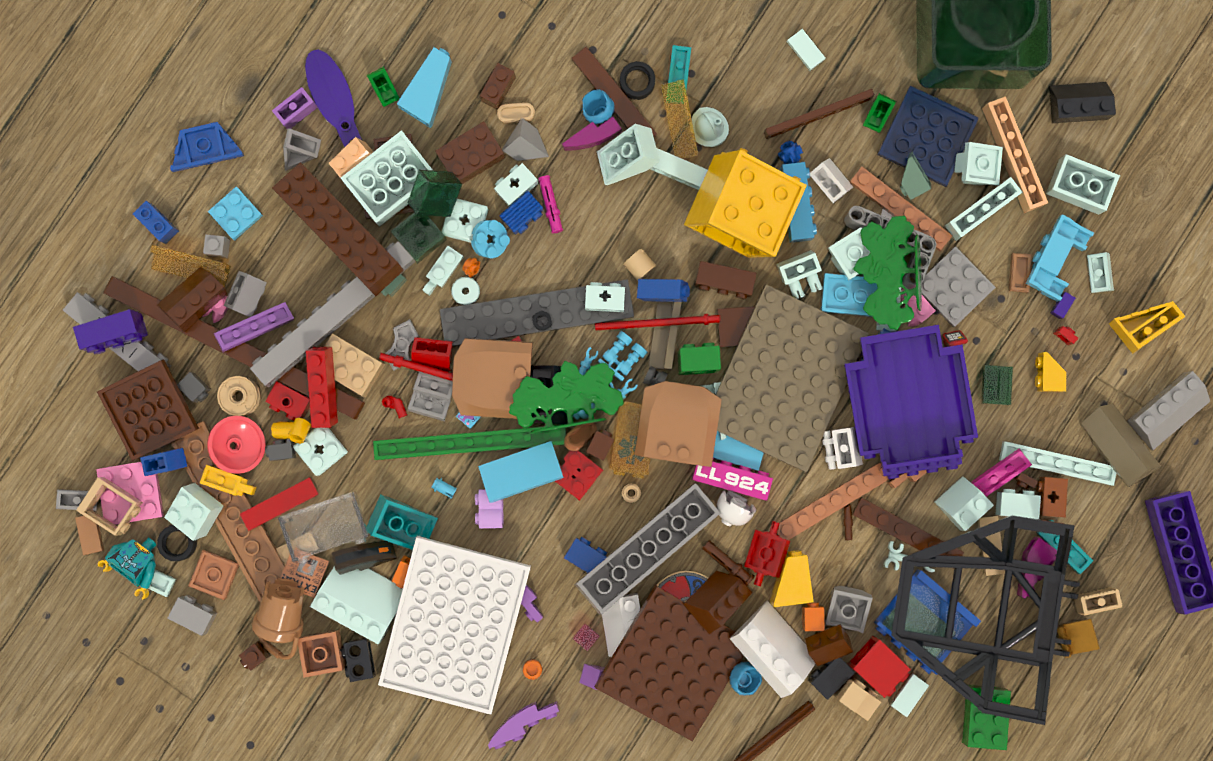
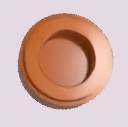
M528 660L523 666V674L528 679H537L542 673V665L538 660Z

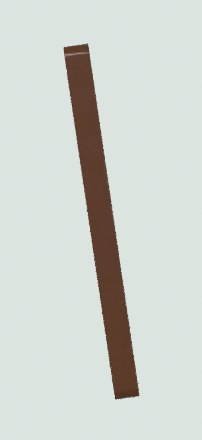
M111 276L103 291L104 294L249 367L253 366L252 363L261 356L263 358L267 354L246 342L222 352L214 336V333L220 331V329L198 319L183 332L157 306L162 300L114 276ZM293 366L277 380L309 396L308 375L304 371ZM335 388L337 411L357 420L365 402Z

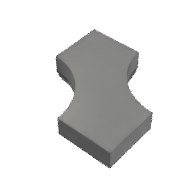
M409 319L393 328L395 340L391 349L385 354L395 357L399 355L410 361V346L414 341V337L418 338L419 335ZM390 363L393 371L399 369V367H395Z

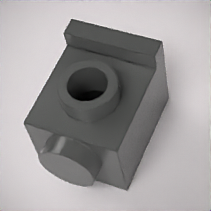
M286 439L287 443H285V440L273 441V445L265 446L266 457H269V461L296 458V451L293 448L295 442L290 439Z

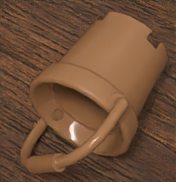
M278 578L275 579L274 584L269 585L270 581L266 583L259 609L253 617L252 630L264 645V649L276 658L289 660L295 655L299 638L303 633L302 608L304 588L301 586L300 590L297 587V582L293 580ZM270 642H293L292 650L288 655H284Z

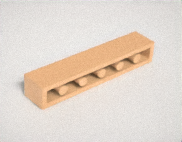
M1006 96L987 103L982 109L996 145L1003 147L1002 160L1008 175L1022 191L1017 197L1023 212L1027 213L1048 203Z

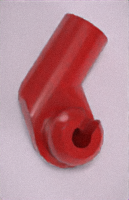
M389 395L382 399V405L386 408L395 409L399 419L408 415L400 398Z

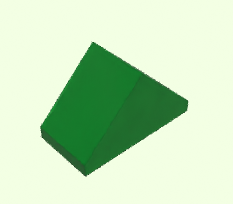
M384 67L367 75L383 107L400 99Z
M879 93L870 107L863 126L880 133L896 100Z

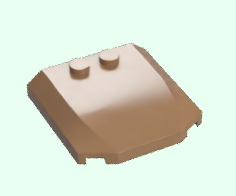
M465 338L454 356L452 397L460 415L517 419L516 416L509 414V406L514 403L513 394L520 387V383L526 376H531L533 342Z
M664 381L645 387L635 455L712 467L722 399L703 386Z

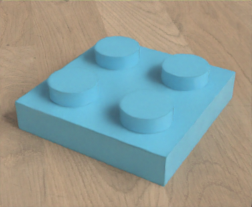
M237 186L208 211L234 241L263 216Z

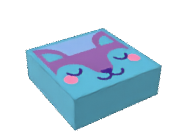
M460 412L456 416L470 429L481 418V416L460 415Z

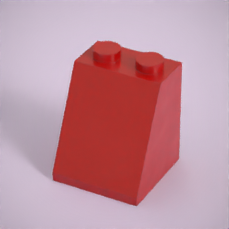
M873 635L847 663L884 698L886 696L890 697L896 691L895 686L899 682H904L909 676L908 672L911 670L880 639Z

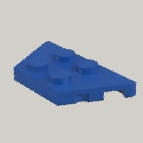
M218 122L183 129L179 132L178 145L174 152L175 158L170 170L177 172L244 156V153Z

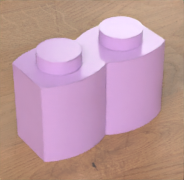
M479 490V493L475 494V505H479V513H475V524L479 525V528H503V499L490 503L486 490Z

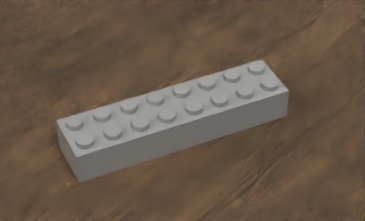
M695 483L574 585L597 613L601 615L716 518L720 512Z

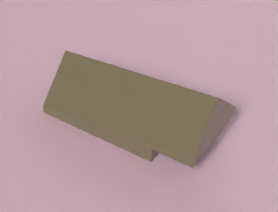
M1113 404L1099 406L1081 423L1083 429L1091 437L1092 444L1128 488L1161 467Z

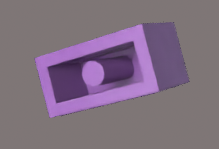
M301 87L274 108L272 112L286 129H291L318 107Z

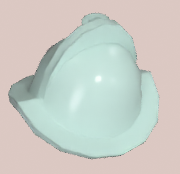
M703 107L693 114L690 121V131L697 143L705 147H716L726 140L729 133V125L721 112L714 108Z

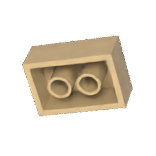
M332 333L324 347H332L335 380L357 394L366 397L385 364Z

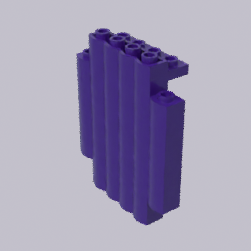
M939 325L861 337L863 361L844 364L859 455L864 456V459L875 458L876 454L879 453L882 474L887 476L888 479L899 478V474L907 473V476L918 475V471L926 470L927 473L938 472V468L946 467V470L957 469L958 465L962 464L961 457H963L959 441L962 440V444L974 442L973 438H978L963 344L943 348Z

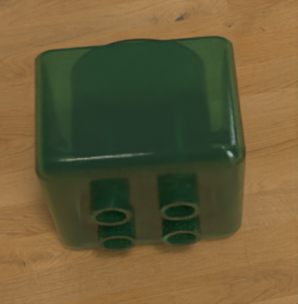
M916 0L917 79L925 88L1022 89L1051 63V0Z

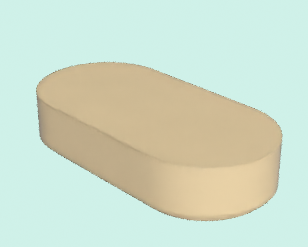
M530 103L503 104L498 108L497 116L500 122L504 124L519 123L521 118L530 122L535 117V110Z

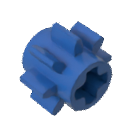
M787 141L781 145V152L778 153V156L784 164L798 163L801 158L800 154L803 151L797 142Z

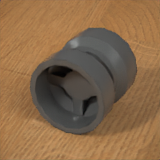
M650 366L643 383L655 385L664 382L668 373L659 372L655 367Z

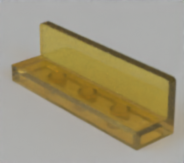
M684 79L662 84L661 89L674 156L681 159L698 156Z
M152 245L150 252L155 255L151 269L188 278L199 267H202L223 287L226 286L231 268L230 265Z

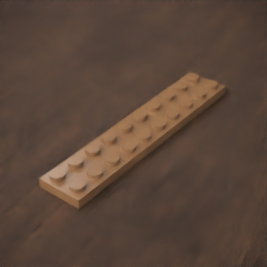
M202 421L197 424L198 430L171 442L174 450L183 448L187 467L184 468L192 482L199 485L224 505L215 523L258 601L261 603L266 583L270 581L269 585L274 584L275 579L281 577L285 565L263 524L251 531H248L240 513L253 506L245 493H243V496H235L200 484L206 465L218 468L211 460L207 449L210 429L206 422Z

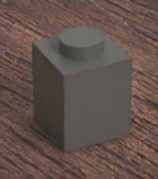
M189 372L177 384L178 388L192 402L196 403L204 401L211 390L193 372Z

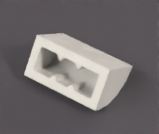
M830 158L823 161L810 173V176L832 203L836 202L853 188Z

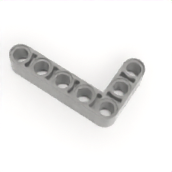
M853 206L844 218L846 226L853 230L866 227L869 222L879 224L885 229L890 221L889 218L860 206ZM851 215L857 216L858 220L853 219ZM913 230L912 234L908 237L911 242L907 243L914 247L915 236L919 235L922 283L936 249V241L929 235ZM901 244L899 248H905V246ZM922 244L926 245L929 250L924 249ZM911 252L910 254L912 255L908 267L915 268V252ZM906 273L902 279L903 285L907 289L915 288L916 283L911 282L909 277L915 279V273Z

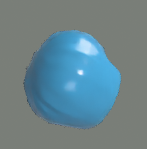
M603 90L590 91L582 99L583 116L590 123H604L612 117L614 101Z
M750 662L736 664L729 677L731 688L739 695L744 696L754 694L762 683L761 674Z

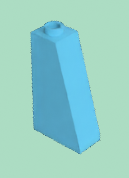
M435 47L397 102L399 109L429 128L433 126L452 63L449 57L450 54L442 48L438 50Z

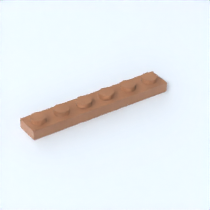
M861 167L851 179L850 183L892 216H906V221H909L914 226V230L934 238L936 249L939 252L953 236L864 167Z

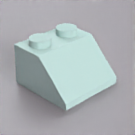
M963 476L934 501L960 531L969 529L994 506L977 487Z

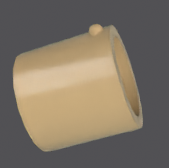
M642 248L623 264L637 281L638 279L645 278L657 266Z

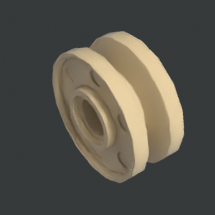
M243 376L229 377L222 382L217 393L218 404L222 410L233 416L250 415L256 411L262 397L257 383ZM239 391L243 393L241 401L236 399V394Z

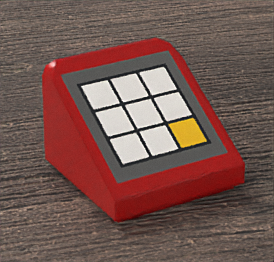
M960 330L942 334L945 347L962 345L968 342Z

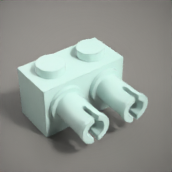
M812 250L776 264L782 282L785 285H789L794 298L799 299V296H805L799 281L802 278H807L811 292H816V288L818 290L823 288L817 275L822 270L816 253Z

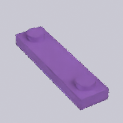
M286 302L222 329L214 333V336L222 352L290 323L294 321V317Z

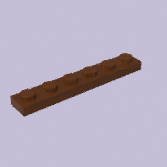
M863 498L859 499L852 513L853 516L919 551L944 542ZM956 548L940 555L963 556L964 552Z

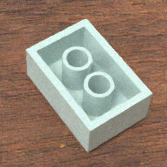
M1066 154L1059 159L1046 194L1099 215L1107 211L1120 175Z

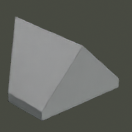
M521 118L502 151L516 161L549 157L537 128Z
M288 128L283 147L285 171L294 168L300 162L303 164L317 158L321 140Z

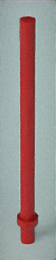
M704 314V316L601 322L595 323V330L689 324L709 325V323H720L721 318L720 315Z

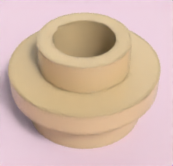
M630 483L623 487L622 497L625 501L633 503L639 500L641 490L636 484ZM630 489H633L635 491V495L633 497L628 496V491Z

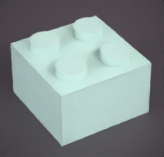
M192 483L181 487L164 518L194 541L208 534L224 505L199 485Z

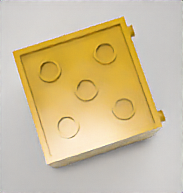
M743 148L737 151L721 152V154L714 155L684 225L748 258L776 257L807 185L800 182V178L796 176L791 177L747 154L748 151Z

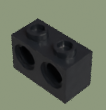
M362 638L343 643L344 647L341 648L343 659L346 658L347 666H345L346 678H349L350 682L374 678L376 672L370 640ZM356 645L361 649L360 655L353 654L352 646ZM356 665H361L364 668L363 674L356 673Z

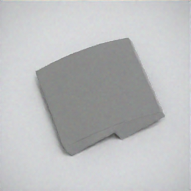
M419 372L408 411L445 422L452 399L453 381Z

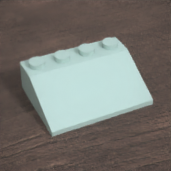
M402 130L341 177L342 181L379 227L439 181L436 173Z
M334 566L310 607L379 644L382 642L397 614L403 588L396 586L394 582L369 568L362 571L356 569L339 575Z

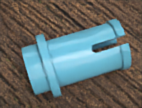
M436 478L431 487L434 489V492L438 491L450 497V499H452L457 489L442 481V478Z

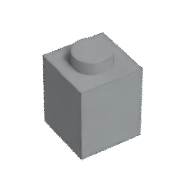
M205 234L203 254L209 257L228 259L230 240L225 236Z

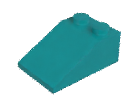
M380 494L365 530L371 536L413 550L417 536L430 538L438 518Z

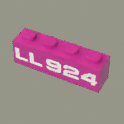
M712 460V467L695 465L691 480L765 501L768 499L773 478L769 477V473L759 470L757 474L750 472L751 468L741 465L739 469L731 467L732 463L721 460V463L713 462Z

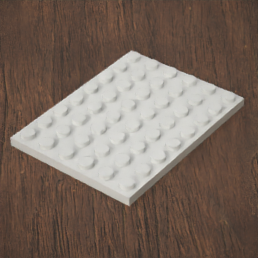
M417 536L378 685L492 714L531 566Z

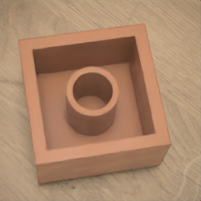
M340 629L305 635L299 638L298 648L304 678L345 669L346 663L345 658L343 659L341 648L343 646Z

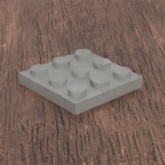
M955 246L925 275L921 283V294L952 327H955L996 287Z

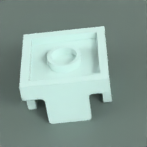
M973 142L965 143V151L956 154L955 173H962L963 184L999 185L1003 147Z
M861 227L828 248L832 255L831 260L840 274L844 273L848 281L859 275L853 270L859 258L870 254V251L862 245Z

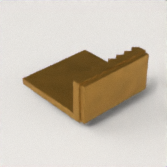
M1091 619L1062 624L1057 627L1059 637L1071 640V645L1061 644L1063 650L1070 652L1069 657L1065 658H1070L1073 654L1100 649Z

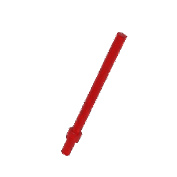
M380 353L379 360L392 363L395 367L401 368L402 366L453 381V373L412 362L399 355L395 357Z

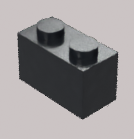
M841 658L825 663L820 670L818 668L810 674L811 678L808 681L828 700L855 672Z

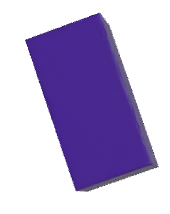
M1067 292L1062 293L1061 301L1056 302L1050 314L1058 319L1065 317L1076 299Z

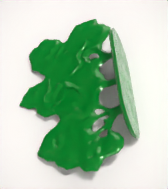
M906 216L892 217L885 229L874 222H870L866 227H863L860 232L862 245L870 251V254L859 258L853 268L858 274H863L864 279L869 284L876 283L878 287L874 293L867 297L863 310L869 316H873L874 320L879 324H887L890 329L898 330L901 323L910 322L914 318V312L907 304L913 295L916 296L917 309L921 311L922 308L919 235L915 236L914 247H911L907 240L912 234L914 226L909 221H906ZM902 244L905 248H899V245ZM911 252H915V268H909L904 260V256ZM915 273L916 287L907 289L902 283L903 275ZM899 288H904V291L900 292ZM906 293L907 296H904V300L897 303V297ZM905 304V308H900V306Z
M564 361L561 371L552 378L554 385L550 388L546 387L539 379L526 376L520 383V387L513 394L514 403L509 406V414L516 416L518 424L523 428L533 425L536 419L546 424L544 428L531 431V433L605 421L606 418L594 419L593 415L595 412L602 410L609 415H614L618 411L619 406L624 405L622 393L617 389L609 387L615 374L609 368V365L600 363L591 366L585 375H581L576 365ZM591 403H595V408L591 409ZM536 409H543L547 417L545 418L544 415L540 416ZM552 409V413L549 415L548 410ZM580 410H584L589 420L574 423L572 416ZM557 411H564L567 413L568 424L555 426L552 423L551 417ZM531 413H534L536 417L533 418L531 416Z

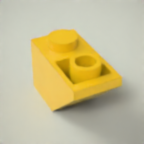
M1048 352L1038 353V357L1035 359V366L1038 368V376L1035 377L1037 392H1065L1066 371Z

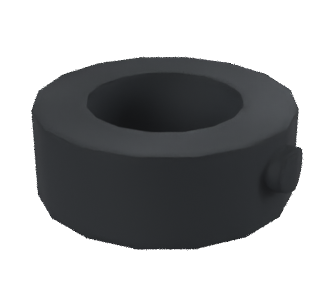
M539 311L533 315L532 321L536 329L543 331L552 326L551 316L547 312ZM539 316L547 317L548 322L545 326L537 324Z

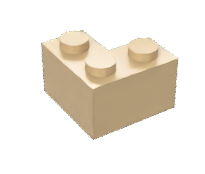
M855 677L849 678L833 696L868 721L881 703L877 699L879 695L870 688L866 691V686Z

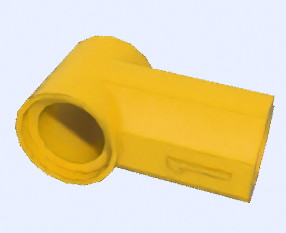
M296 418L294 422L273 423L271 426L272 436L275 439H290L295 443L301 444L304 443L311 424L302 418Z

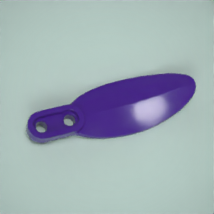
M321 50L311 51L306 58L305 70L308 87L315 104L325 119L337 129L344 147L355 137L362 140L354 123V103L343 73L328 54ZM344 123L349 124V127L347 129L342 128V125Z

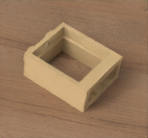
M98 477L76 511L113 535L118 536L128 531L131 526L129 524L130 521L140 513V506L143 502L105 477ZM106 488L132 503L118 527L92 510Z

